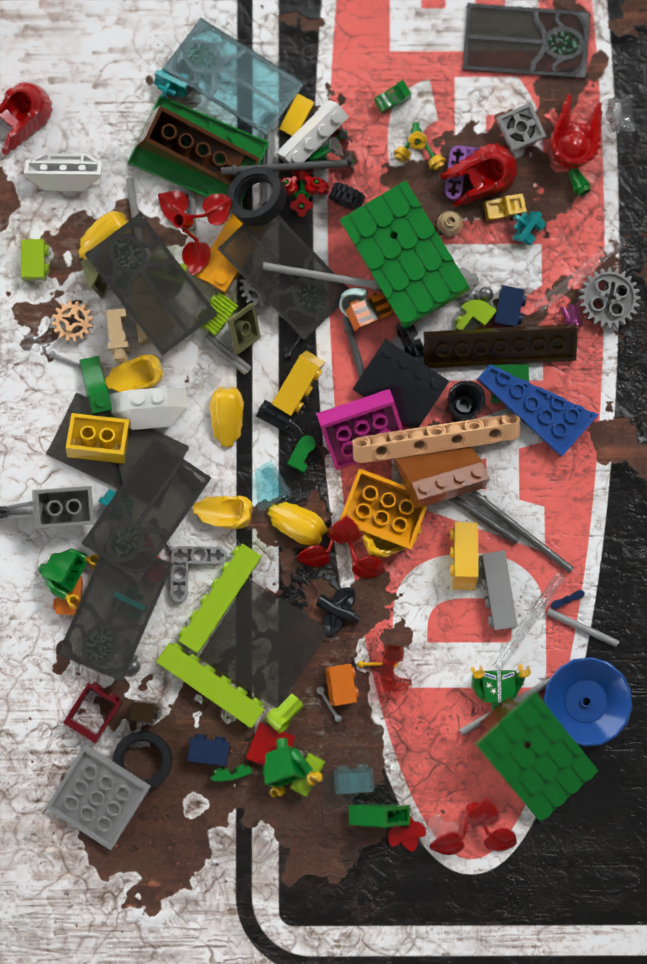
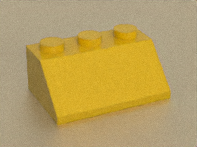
M72 413L66 443L67 457L125 464L129 420Z

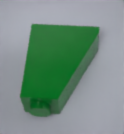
M349 805V825L373 827L410 825V805Z

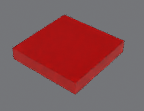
M260 722L246 759L264 766L266 754L277 749V739H287L288 746L292 747L296 736L284 731L278 733L272 726Z

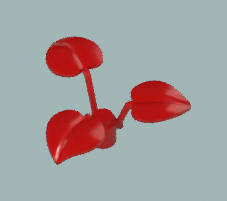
M178 190L159 193L158 200L164 216L176 228H182V232L188 234L195 241L185 245L182 251V258L184 264L188 267L190 275H196L208 265L211 251L207 243H199L198 238L188 229L193 225L194 218L206 216L208 222L212 225L219 226L224 224L230 215L231 198L225 194H212L202 204L203 210L206 213L190 215L185 213L189 205L185 193Z
M345 515L340 521H337L329 528L328 536L331 538V541L326 550L323 546L315 545L306 548L296 557L299 562L307 566L322 567L330 562V555L328 553H330L334 541L338 544L348 542L353 560L356 563L352 566V572L361 578H373L386 571L384 563L377 557L367 556L361 558L360 561L357 559L352 542L360 539L361 531L348 515Z
M484 797L480 803L472 802L466 806L467 817L464 818L465 823L461 836L457 832L445 833L435 839L429 845V848L443 855L459 853L464 848L462 840L465 838L468 823L472 826H483L487 836H489L484 840V845L491 851H506L516 845L517 838L516 834L508 828H500L493 833L489 832L487 826L496 824L500 819V814L494 803L487 797Z

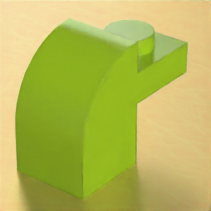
M470 300L461 306L460 311L465 315L460 314L456 319L454 330H464L471 320L484 328L497 310L482 300Z

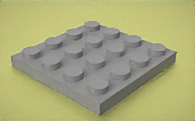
M85 744L46 809L112 850L151 786Z

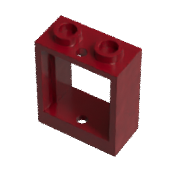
M96 682L93 684L87 683L63 722L95 744L99 742L122 705V702L119 701V696L112 692L107 694L102 691L104 687ZM91 690L114 704L113 709L97 733L74 719V716Z

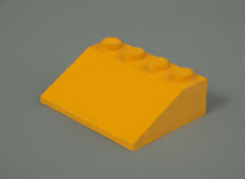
M359 469L340 520L345 515H348L358 525L360 531L411 550L427 506L414 509L405 485Z

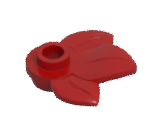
M410 815V825L394 826L390 829L388 837L391 847L402 843L408 850L413 852L417 847L418 837H424L427 834L425 826L421 822L414 821Z

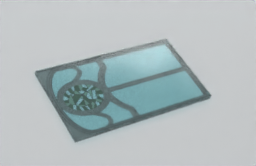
M203 18L198 20L163 67L164 71L187 83L189 87L266 136L304 85V82Z

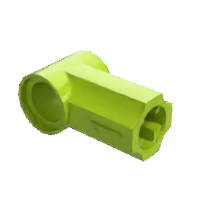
M291 693L278 708H273L266 715L265 721L278 733H282L290 725L291 719L304 707V704Z

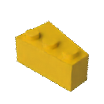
M307 350L302 353L273 400L272 405L290 416L295 412L298 413L304 404L301 401L311 393L313 389L311 385L314 380L317 381L323 372L321 369L326 362Z
M455 522L454 529H450V540H453V547H450V558H453V565H450L452 590H475L478 580V523Z

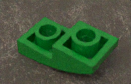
M244 763L234 768L235 772L233 774L229 767L224 769L221 766L212 771L214 775L210 778L212 781H229L246 776L253 771L250 765L245 766Z

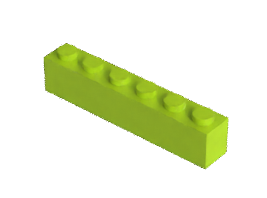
M243 543L241 546L237 545L231 554L234 557L230 563L226 561L220 570L223 574L219 579L217 577L210 585L212 588L209 595L205 593L199 602L202 604L200 609L193 611L189 617V620H191L188 627L183 626L178 634L180 636L178 641L196 653L201 651L262 558L261 555Z
M174 642V644L168 643L156 662L252 728L265 709L262 707L264 703L256 697L252 700L246 696L248 692L240 686L237 689L231 685L232 681L224 675L221 677L216 675V670L210 665L206 664V666L200 664V658L193 653L188 655L183 652L184 647L177 642Z

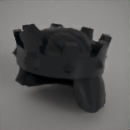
M465 380L457 382V384L450 388L447 398L448 407L446 409L447 412L453 415L452 421L472 420L475 416L480 415L481 409L485 405V393L479 384Z

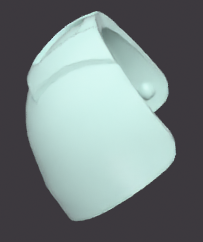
M354 287L345 290L339 302L341 312L347 316L345 310L350 307L351 302L357 299L361 301L366 300L368 289Z

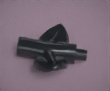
M343 587L337 590L333 600L321 594L315 605L326 612L322 619V627L329 638L335 636L342 629L343 620L349 623L353 621L358 624L361 619L360 616L354 614L355 610L350 609L356 599L355 590L351 587Z

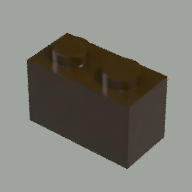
M132 700L129 720L155 723L156 719H160L161 707H158L157 702Z

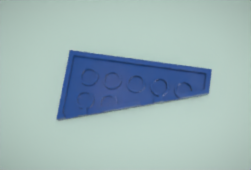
M491 364L477 378L488 391L513 414L520 417V420L560 457L567 452L599 415L541 387H536L526 380H521Z

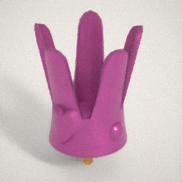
M577 303V309L576 305L569 304V315L564 307H560L566 324L582 325L579 319V303Z

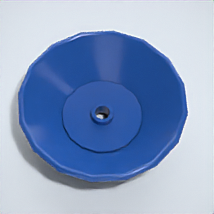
M593 657L573 659L560 666L549 679L543 697L544 703L578 745L584 747L602 745L617 737L628 723L632 709L631 689L623 674L609 662ZM584 698L589 699L588 705L583 704Z

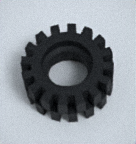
M338 182L334 184L329 194L330 200L351 211L361 207L366 198L359 190Z

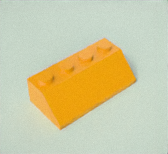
M233 213L210 248L211 257L208 265L200 273L194 275L195 278L223 293L225 296L240 274L218 250L243 224ZM262 225L246 226L259 241L265 234V227ZM242 230L223 250L243 269L257 244Z

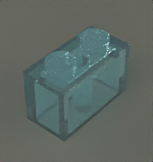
M357 764V768L349 769V765L337 766V770H334L335 795L374 792L373 768L368 767V764Z

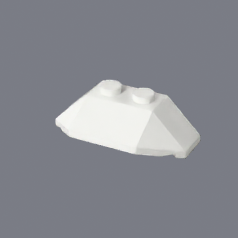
M46 153L32 160L28 159L25 161L24 176L45 191H84L101 177L102 161L96 160L87 154Z
M149 388L110 394L111 414L119 419H128L131 430L171 427L188 408L186 388Z

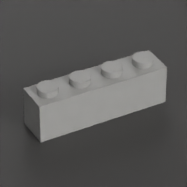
M505 550L481 554L478 563L479 569L484 572V577L481 578L483 589L487 591V596L484 599L486 608L490 609V616H488L489 627H493V631L518 627Z

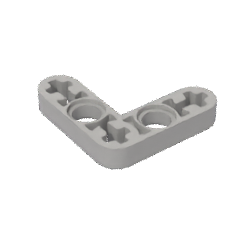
M209 546L175 547L171 553V564L173 566L171 568L170 594L172 599L176 602H183L188 597L189 564H222L227 559L225 549ZM180 549L182 553H189L188 549H192L190 554L192 561H188L189 557H182V560H178V557H175V553H178ZM197 550H202L205 553V557L201 561H197L194 558V553ZM207 550H211L210 554H216L217 550H220L224 557H221L220 561H217L215 557H210L211 561H207ZM177 569L185 571V577L181 580L176 579L174 576ZM174 581L178 583L185 582V586L181 585V591L185 592L181 599L174 595V592L178 590V585L174 586Z

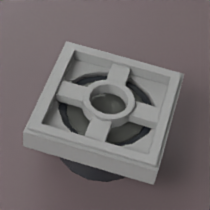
M531 102L496 117V121L511 153L517 150H524L528 146L531 147L536 142L547 137Z

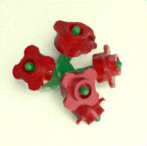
M296 170V172H290V174H294L292 178L285 177L281 181L286 188L287 195L295 197V201L290 203V208L294 209L298 216L304 217L305 212L313 207L309 197L317 194L319 196L327 195L329 193V186L324 179L319 177L311 178L309 174H313V172ZM300 180V191L296 193L298 189L296 182ZM304 180L307 182L305 185L306 191H304Z

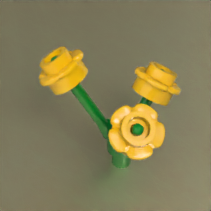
M418 122L412 123L411 135L405 147L398 146L397 150H394L395 159L402 163L410 161L412 153L408 150L409 146L414 150H421L425 147L431 157L428 161L429 169H434L435 171L442 169L445 166V158L441 154L434 155L427 144L426 135L422 133L420 124Z

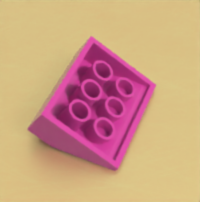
M390 389L317 413L335 470L359 463L353 459L352 441L355 438L403 430Z

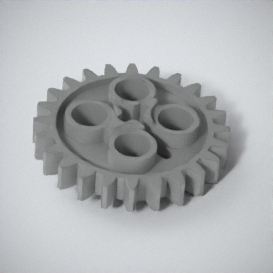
M611 267L607 269V272L601 268L600 274L594 271L593 277L588 275V282L583 281L582 283L585 288L579 290L583 295L578 297V300L583 301L579 307H585L582 315L587 313L589 315L586 320L594 319L593 325L599 322L600 328L607 324V329H610L612 324L617 329L619 322L624 326L626 324L625 319L631 321L632 317L630 314L635 315L637 313L633 308L640 306L635 301L641 299V297L635 296L640 289L633 288L637 282L630 283L632 276L626 278V271L619 274V268L612 272ZM614 282L615 285L611 294V299L613 300L608 305L607 314H604L608 301L606 297L610 293L611 283ZM598 283H605L607 290H600ZM623 288L625 295H618L616 289ZM593 301H600L602 308L596 309L593 306ZM612 306H618L620 314L613 313L611 310Z

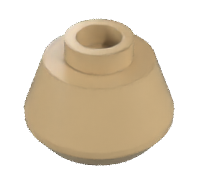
M446 211L439 216L437 227L443 235L455 236L462 230L463 220L458 213Z

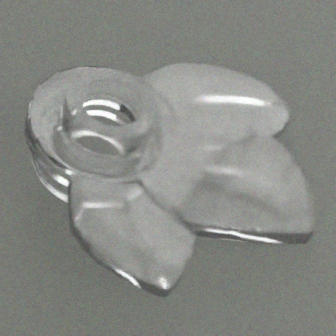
M439 813L433 815L427 823L428 832L424 837L426 847L429 848L432 837L438 838L448 832H457L458 823L451 821L443 823Z

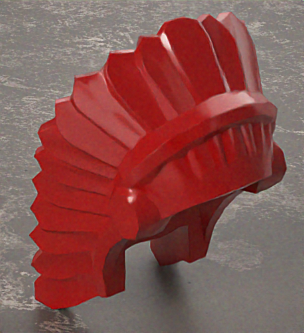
M18 83L13 88H9L4 94L5 98L0 104V118L9 127L13 128L7 134L2 148L4 155L9 154L11 150H15L18 145H21L23 140H27L36 130H40L41 125H46L47 119L51 117L53 111L51 107L52 101L46 91L34 83Z
M567 95V100L563 104L562 113H560L557 125L554 126V132L551 133V148L554 157L562 166L575 169L588 164L598 154V149L601 147L599 142L602 139L600 137L602 126L600 121L603 111L601 110L602 103L598 102L590 119H588L587 125L570 121L572 98L571 95Z
M489 143L486 146H481L479 150H475L472 155L460 160L459 164H454L448 168L446 172L440 174V178L459 177L466 173L469 176L473 189L466 192L464 196L453 203L454 208L461 204L466 205L490 194L503 193L505 189L510 188L518 174L516 159L504 145L500 146L498 143Z

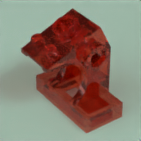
M384 644L380 673L384 692L395 693L403 687L404 690H408L409 686L412 685V679L398 677L394 672V666L399 661L403 662V646Z

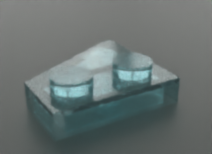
M271 460L255 469L258 510L261 512L291 492Z

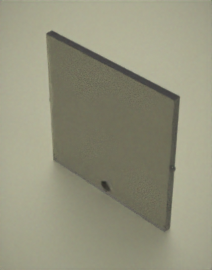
M249 578L199 658L236 681L238 685H242L275 708H278L291 691L329 632V629L292 606L290 602L287 603Z

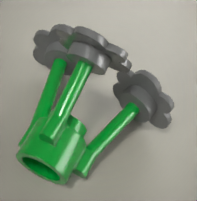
M340 125L341 130L338 131L340 135L329 138V143L311 154V162L329 161L327 154L331 152L336 156L342 157L344 155L343 148L339 144V140L343 138L353 142L348 136V131H345ZM349 151V156H346L347 167H351V170L355 172L352 151Z

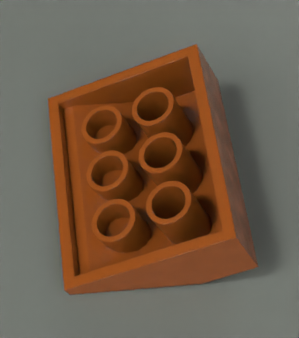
M472 447L394 458L414 509L484 489L490 479L483 462Z

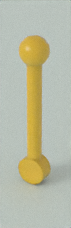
M396 660L391 662L359 661L357 663L359 668L364 666H391L395 668L398 665Z

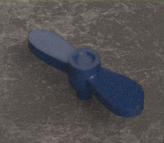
M578 590L570 596L566 595L563 599L553 601L550 606L552 609H558L565 603L569 604L572 600L581 599L585 593L582 590Z

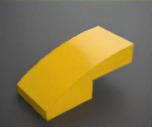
M297 94L279 129L293 136L303 126L315 102Z
M523 193L483 202L487 221L527 212Z

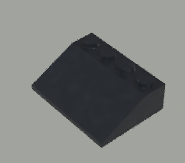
M385 339L352 390L362 397H367L390 389L400 421L413 429L419 428L448 385L449 380Z

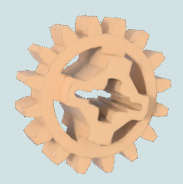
M69 300L67 306L61 303L62 309L56 308L55 310L58 314L52 315L56 319V321L52 322V325L57 326L54 332H61L59 337L62 339L66 336L67 342L71 338H73L74 342H77L78 337L84 340L83 334L90 335L88 328H93V325L89 322L94 321V318L88 317L91 311H85L87 307L85 304L80 307L79 301H76L75 305H73L71 300ZM71 310L68 314L64 315L66 311ZM79 312L84 314L85 320L79 318ZM74 317L77 323L71 325L68 321L73 320ZM60 322L66 325V332L61 328ZM79 328H82L81 331L75 333L76 330H78Z

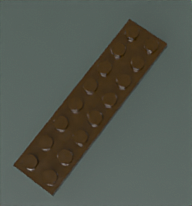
M577 324L423 332L424 364L429 368L485 366L490 364L576 361L578 327Z

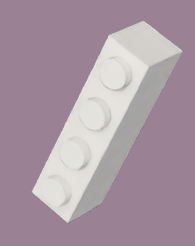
M328 100L276 154L284 163L304 162L349 116L338 103Z

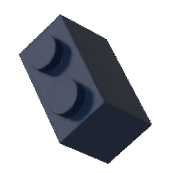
M505 285L501 286L493 325L500 327H517V325H521L523 314H520L521 306L525 307L527 298L524 295V289Z
M196 734L195 737L190 739L188 761L227 766L230 742L226 741L225 737L215 736L213 740L207 739V735Z

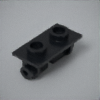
M401 323L395 326L397 336L403 344L404 351L414 358L423 356L424 347L420 338L413 339V337L418 335L415 325L413 324L406 329L403 328Z
M264 400L263 404H261L256 417L287 434H290L298 420V417L290 416L267 400Z

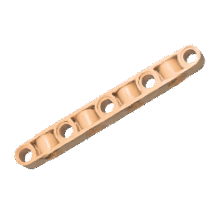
M515 414L358 437L352 441L353 459L356 462L364 463L514 440L520 437V417Z

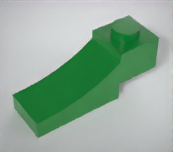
M99 356L80 359L79 363L91 414L111 412L110 396L103 377Z

